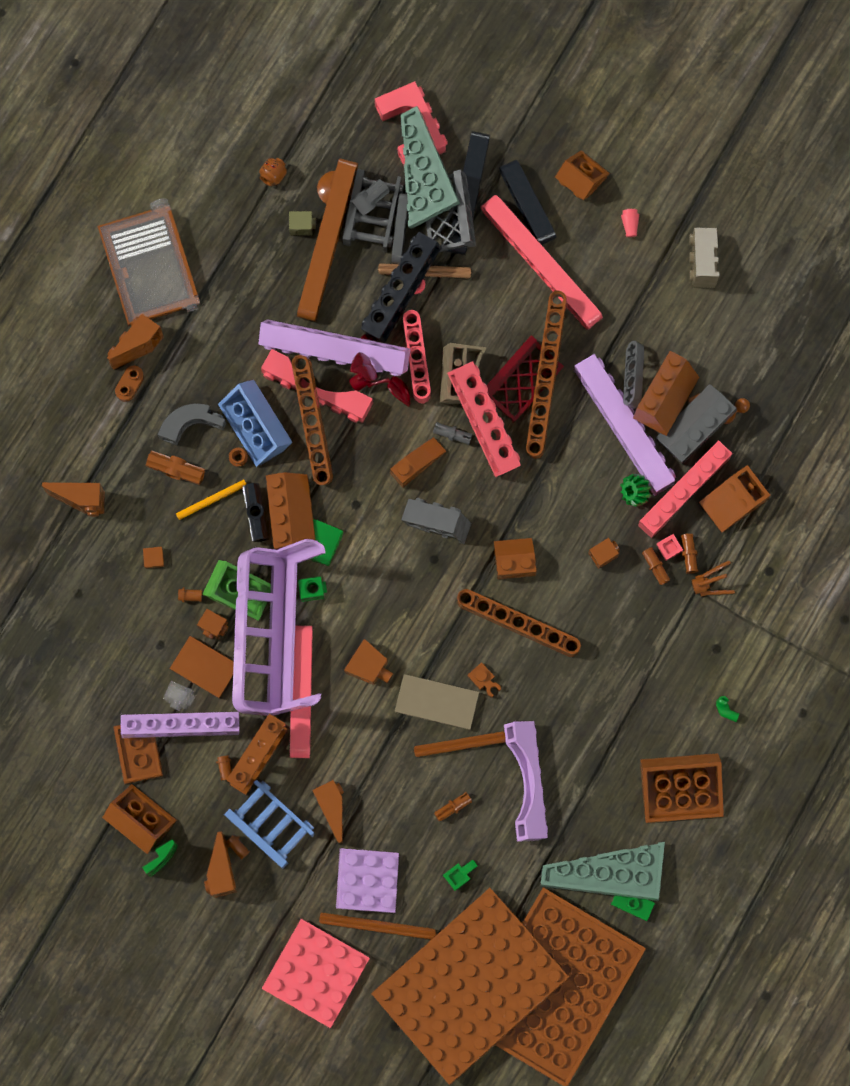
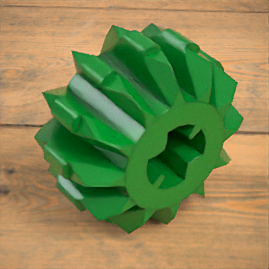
M631 474L623 478L624 483L620 484L622 491L619 492L623 494L622 500L626 501L627 505L635 507L648 502V497L652 496L649 493L652 487L648 486L650 480L645 479V475Z

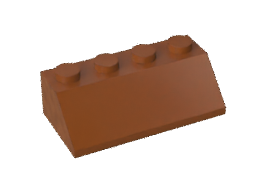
M669 351L639 403L633 419L667 436L699 379V376L687 359Z
M287 472L266 475L274 549L278 550L304 539L315 540L308 475Z

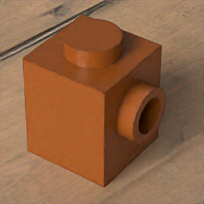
M607 538L591 548L588 554L598 569L616 559L619 556L618 551L620 549L614 540L611 542Z
M206 609L197 624L198 628L204 631L202 634L210 639L214 637L219 639L220 636L226 634L229 628L226 619L209 609Z

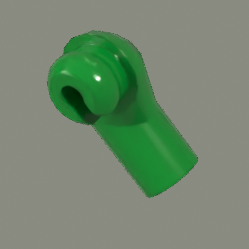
M720 696L716 701L719 715L737 722L740 713L730 710L728 698Z

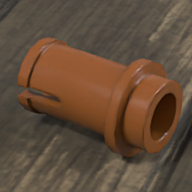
M183 587L178 591V600L183 603L184 601L201 602L202 590H189Z
M229 755L217 757L218 761H216V764L219 765L221 781L227 780L232 772L230 761L232 760L229 759Z
M234 834L226 841L227 847H230L242 860L250 851L239 840L240 837Z

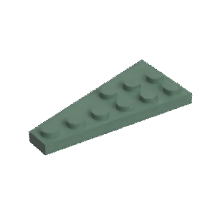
M418 106L401 114L402 136L404 139L403 155L405 156V186L408 198L407 211L409 213L408 227L410 229L460 204Z

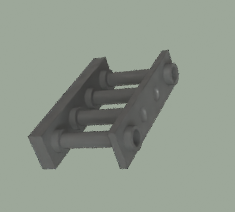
M357 169L351 200L363 188H366V186L370 187L376 182V180H370L368 177H365V170ZM397 177L396 184L386 183L389 191H394L393 201L380 200L375 204L377 207L391 209L389 219L369 215L362 216L353 202L350 201L343 234V245L351 246L352 240L359 239L383 244V252L387 253L388 247H392L393 244L391 232L399 194L403 193L404 190L401 177ZM360 221L387 226L385 237L357 232V229H354L355 223Z

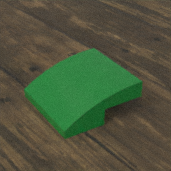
M313 519L315 540L324 546L326 553L311 558V560L329 566L344 532Z
M173 839L157 848L156 852L159 857L142 867L150 877L162 869L176 852L178 845Z

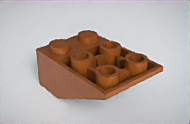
M144 314L134 318L131 323L132 327L128 332L125 331L120 336V342L116 347L113 346L107 354L111 368L117 369L153 352L164 338L160 326Z
M747 465L699 503L722 533L768 501L771 495Z

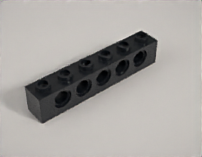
M420 232L412 238L409 249L401 256L400 264L392 271L391 279L388 284L383 286L379 299L373 303L370 314L362 322L361 329L366 334L382 343L386 342L442 247L437 241ZM423 252L421 257L416 258L417 253ZM409 268H413L410 274H406ZM403 284L402 289L397 290V286ZM390 300H394L391 306H387ZM384 316V319L377 323L378 318Z

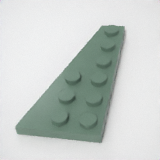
M665 842L649 846L644 845L629 850L624 849L598 854L588 858L583 857L568 862L563 861L543 865L541 887L659 901Z

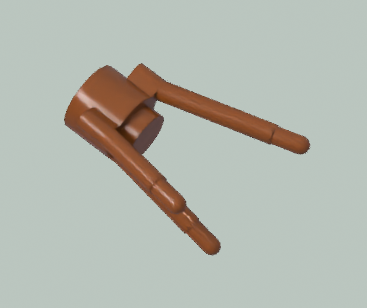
M727 561L702 575L695 576V579L691 580L695 594L700 593L701 597L706 595L734 594V590L707 591V589H710L709 583L727 577V574L707 579V576L724 568L731 562Z

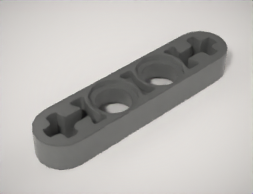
M403 193L399 194L392 264H400L404 250L408 198L407 194Z
M632 341L627 346L623 403L632 409L637 408L642 399L644 345L637 341Z

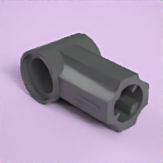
M379 179L368 189L358 193L351 201L363 216L369 213L376 206L375 204L390 191L386 183Z

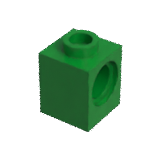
M321 577L298 580L301 602L324 599L327 587L326 581L322 582ZM309 586H318V591L316 593L308 592Z

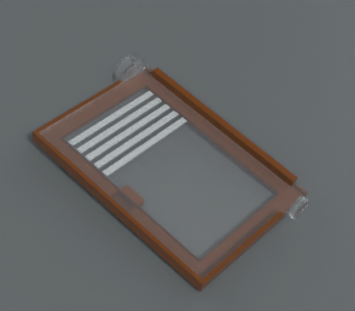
M168 199L153 201L150 204L151 210L98 226L128 326H131L134 318L139 317L141 314H144L149 319H154L186 309L188 312L194 311L198 308L197 305L200 304Z

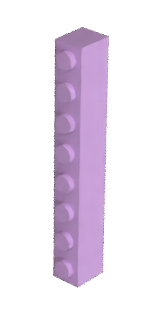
M272 320L261 322L258 345H263L268 350H275L277 348L282 349V352L288 354L297 352L306 357L316 356L318 360L322 361L335 360V363L341 365L352 364L354 356L358 352H362L369 357L376 372L389 371L394 376H401V374L408 371L411 350L410 348Z
M593 354L576 364L574 371L639 473L645 475V479L650 480L648 486L652 487L650 490L656 496L674 485L675 473L671 468H667L664 463L666 462L664 456L654 448L655 442L650 436L647 437L645 434L644 425L633 419L634 410L624 405V394L620 389H616L612 375L610 373L607 374L604 370L605 365L603 361Z

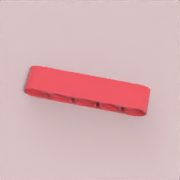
M409 310L403 316L406 346L411 349L409 367L413 395L418 403H426L430 399V383L421 320L417 311ZM415 318L417 321L414 324H410L407 322V319ZM415 335L419 337V340L412 342L409 338ZM418 353L422 358L414 360L412 355ZM418 371H421L425 374L422 378H417L414 376V374ZM422 389L425 390L427 394L425 396H419L417 392Z

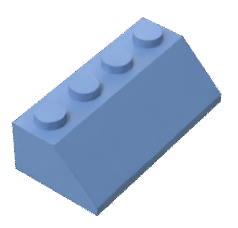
M254 380L239 383L218 403L256 467L279 455L293 443Z

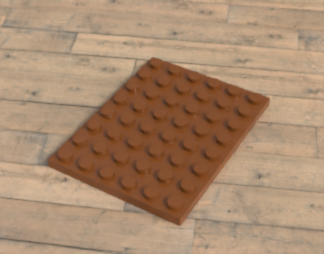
M489 888L371 994L446 1082L451 1085L559 988L569 976L493 890Z
M542 888L522 924L569 978L495 1045L560 1085L568 1086L646 948L554 893Z

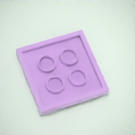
M340 849L336 909L395 913L399 853Z

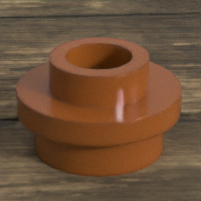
M234 448L231 450L229 461L232 465L241 467L246 464L248 455L244 449ZM236 455H241L242 459L237 461L235 457Z

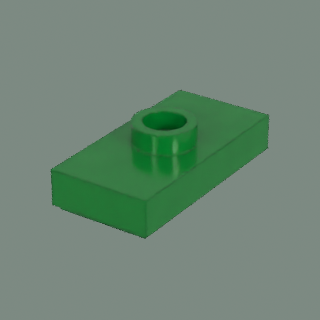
M614 896L611 902L612 906L646 922L655 904L647 899Z

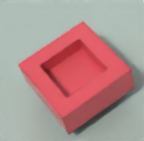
M674 534L656 544L666 561L683 552Z

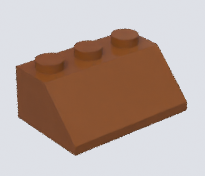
M132 784L110 803L102 817L146 854L159 844L177 821Z

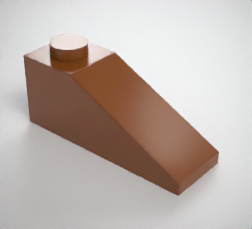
M433 437L401 459L390 469V473L401 487L404 488L440 458L446 450Z
M334 780L312 791L340 845L343 843V799L341 794L344 792L340 783L335 784Z

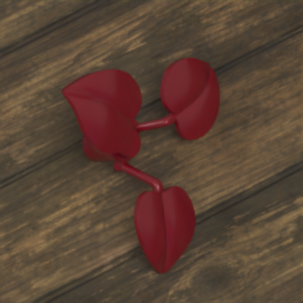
M368 334L361 336V339L378 342ZM358 352L354 356L350 372L356 373L350 379L353 389L360 391L366 386L370 388L373 385L386 382L388 383L389 391L406 406H410V393L404 381L397 376H392L391 380L386 378L374 381L377 378V372L371 364L369 357L362 352Z

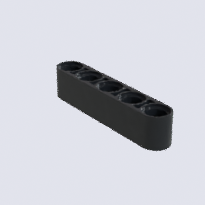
M514 160L499 167L501 176L531 234L541 245L556 239L555 231L519 162Z

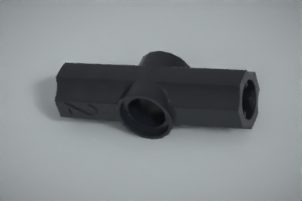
M259 483L246 484L242 487L252 542H264L269 540L260 486ZM259 509L261 513L259 516L254 517L251 515V511Z

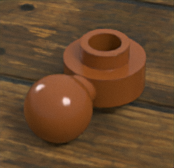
M745 398L738 399L734 405L737 411L724 424L731 423L735 419L737 412L746 413L750 408L749 401Z

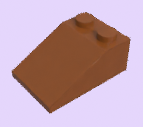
M42 482V487L47 495L87 514V516L97 517L99 514H104L105 491L100 483Z
M217 832L207 872L208 881H204L206 892L214 898L237 893L226 839L222 832Z

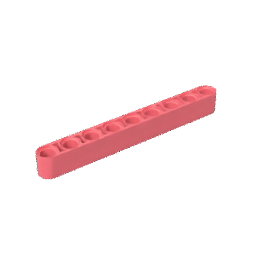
M494 195L481 206V210L546 285L553 292L560 290L565 293L568 310L587 330L603 318L597 307L497 195Z

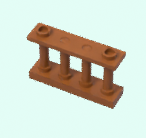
M271 714L267 716L227 778L230 786L247 796L254 782L288 732L284 722Z

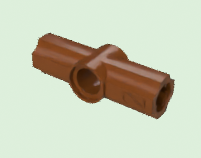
M152 450L148 455L146 467L163 472L170 478L176 480L183 479L200 485L203 481L206 471L201 467L187 463L182 458L176 456L169 457Z

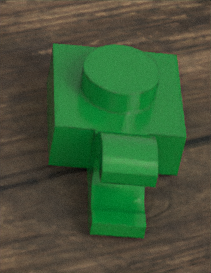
M471 860L464 867H461L458 863L443 874V876L454 891H456L470 880L467 874L478 867L474 860Z

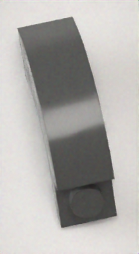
M189 404L176 409L168 415L159 430L158 437L160 440L178 445L181 435L187 427L202 423L224 431L226 421L218 413L210 414L211 408L208 405Z

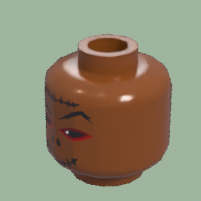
M279 158L267 159L259 170L260 179L268 186L278 185L287 174L284 161Z

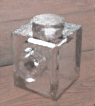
M171 681L163 699L165 702L170 703L171 708L181 711V708L187 710L188 706H192L195 696L192 689Z

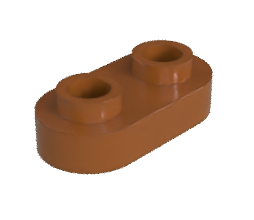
M128 367L115 388V394L120 401L128 402L135 396L144 380V373L140 367ZM136 372L137 376L131 377V373ZM123 388L128 389L127 393H121V390Z

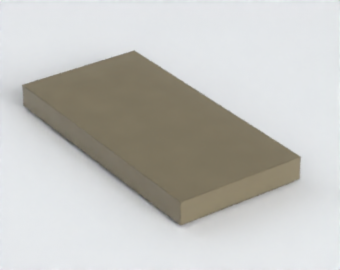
M404 674L395 713L470 730L479 692Z

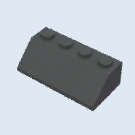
M709 384L677 416L667 436L660 433L656 439L683 465L737 409L724 395Z

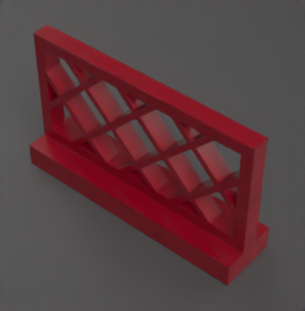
M532 335L487 384V393L490 399L513 422L521 416L534 400L535 387H533V376H537L538 373L532 372V363H539L540 360H532L531 352L535 347L541 352L542 346L536 342L537 339ZM549 352L545 354L548 360L554 358ZM559 361L556 375L564 367ZM529 363L530 374H519V365ZM546 371L542 373L545 379L546 376L552 375V373H546ZM530 376V387H520V377ZM509 377H517V387L507 388V379ZM518 390V401H508L507 391ZM521 390H531V398L521 401ZM496 391H504L505 401L498 402L492 396ZM518 403L519 412L514 416L509 412L508 404Z

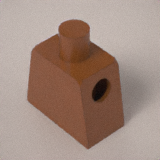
M365 639L344 669L346 674L372 685L375 684L378 678L388 683L393 676L392 672L385 669L388 660Z

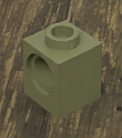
M289 211L290 235H312V229H316V218L312 217V211Z

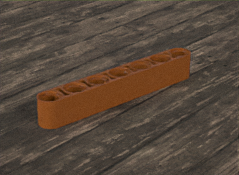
M298 355L292 360V369L312 475L317 484L328 485L332 482L333 473L312 363L308 357ZM300 359L306 361L304 369H299L297 366ZM303 378H308L310 381L307 388L301 386ZM308 396H311L313 399V404L310 407L305 405V399ZM311 415L317 418V422L313 426L308 423V418ZM314 434L320 436V442L316 445L312 442ZM319 452L324 456V460L321 463H317L315 460V456ZM322 471L327 473V480L325 482L319 480V474Z
M464 589L458 593V606L472 614L565 656L574 657L579 653L580 641L569 634L471 590ZM464 595H468L471 598V601L467 604L460 600ZM481 603H486L489 609L483 612L478 609V606ZM498 611H503L506 617L498 619L495 614ZM521 619L524 625L518 628L514 626L513 621ZM539 627L542 633L540 635H533L531 629ZM550 635H556L558 636L559 641L557 643H551L548 637ZM568 643H574L577 649L575 651H569L566 648V645Z

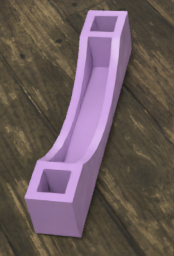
M534 721L505 724L506 745L516 757L524 781L523 804L520 814L515 821L517 842L548 838L543 787L540 776L541 768L538 759L539 750L536 742Z

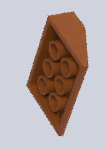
M718 753L640 760L646 823L724 817L722 766Z

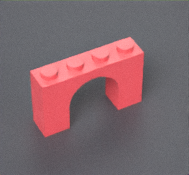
M412 82L374 99L375 107L382 121L418 106L439 155L446 152L447 140L444 134H440L438 130L440 128L436 118H432L430 114L432 113L431 106L428 102L425 103L423 99L424 92L421 86L417 87L416 82ZM403 144L398 146L397 150L398 155L404 166L405 156L403 155Z

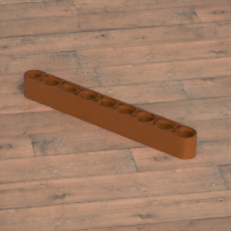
M339 159L299 303L297 317L316 321L358 169V163L344 159Z
M560 290L552 292L548 302L526 445L529 456L534 459L542 457L545 451L567 307L566 295ZM556 297L563 298V302L558 305L554 304L553 300ZM554 315L560 317V321L557 323H552L550 319ZM554 333L558 337L555 341L551 342L547 338L550 334ZM553 352L555 356L552 360H546L544 358L545 354ZM546 370L552 372L551 377L548 379L542 377V373ZM542 389H547L549 394L547 397H540L539 392ZM538 408H545L546 413L543 416L536 414ZM536 426L543 427V432L539 435L533 433V429ZM533 445L541 447L538 453H532L530 448Z

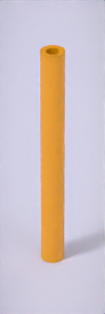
M243 479L177 512L178 519L181 520L242 489L246 482Z

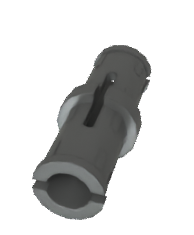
M436 422L433 430L434 434L447 437L450 441L456 440L467 445L470 444V439L473 435L472 433L458 430L455 426L449 427L439 422Z

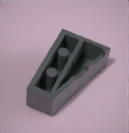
M416 498V500L408 499L401 519L407 526L428 533L442 534L441 537L446 539L448 536L454 537L461 544H465L472 524L461 513L460 509L455 507L447 509L442 504L433 502V505L428 504L427 501Z

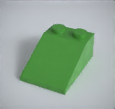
M218 560L202 595L236 611V599L238 597L237 566L227 561ZM249 573V591L271 593L270 583ZM248 599L247 616L259 621L267 602Z

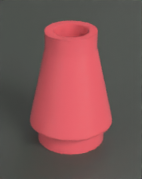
M637 209L623 210L621 218L626 237H636L640 214H638Z

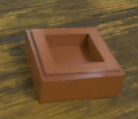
M162 547L143 548L145 568L164 567Z

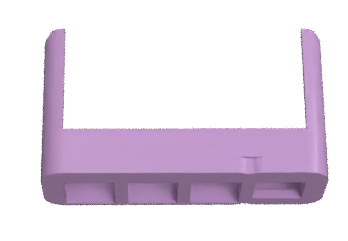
M304 539L278 550L253 548L241 553L238 558V597L236 599L232 701L233 706L240 713L264 716L269 714L277 715L312 706L321 698V694L293 700L297 563L326 553L324 546L318 541ZM250 564L272 566L271 593L249 591ZM248 599L270 602V629L247 627ZM246 636L269 638L268 666L245 663ZM245 672L268 674L267 702L244 700Z

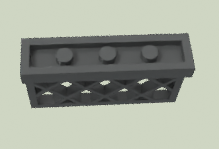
M462 170L453 171L454 174L448 175L450 180L453 179V188L460 204L452 209H448L450 212L444 220L437 215L426 221L428 237L436 240L439 235L445 240L441 245L440 252L464 246H476L467 175ZM453 214L458 216V222L454 227L447 223ZM436 218L442 221L437 231L432 229V223ZM445 225L452 228L447 238L440 234ZM455 232L460 234L461 242L453 243L450 241Z

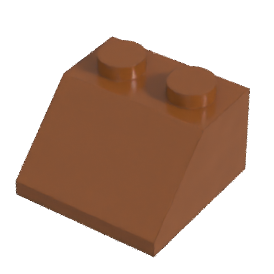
M579 151L565 160L555 178L559 180L561 185L569 188L576 197L584 200L599 187L609 175V172L584 152Z
M532 538L494 541L497 579L536 576L535 552Z

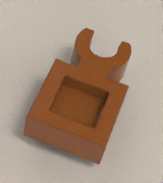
M482 662L467 675L479 690L485 687L490 698L494 697L490 692L491 688L495 687L498 691L501 690L499 684L491 681L495 676Z

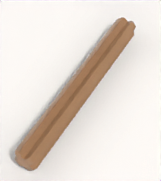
M380 263L378 272L379 274L391 275L392 271L399 264ZM431 266L425 276L470 278L471 268ZM409 268L406 274H410L413 268Z

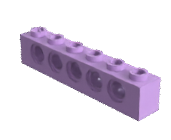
M239 712L121 715L122 738L239 735Z

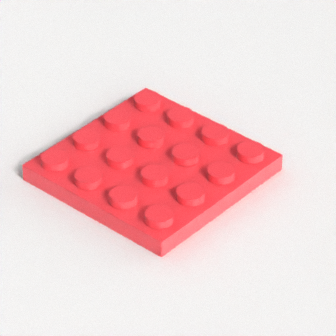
M301 919L262 989L331 1028L370 958Z

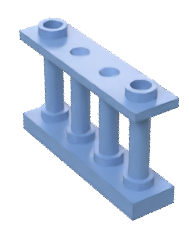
M256 780L254 784L258 789L238 810L233 812L229 809L224 815L284 869L288 864L285 860L287 858L286 855L306 833L313 837L315 835L312 831L314 827L306 820L302 822L270 793L271 787L263 780L261 783ZM265 793L272 802L252 824L249 823L247 825L242 821L244 814ZM279 806L287 815L266 837L261 838L257 834L258 828ZM294 820L301 828L281 850L278 849L276 852L271 847L273 840Z

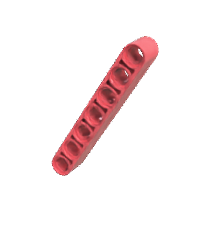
M295 625L293 700L311 696L312 626ZM311 706L291 711L290 758H310Z

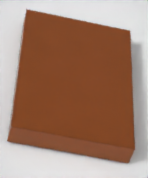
M189 636L171 665L170 670L220 699L233 678L234 662Z
M121 725L114 726L124 784L163 776L156 737L122 738Z

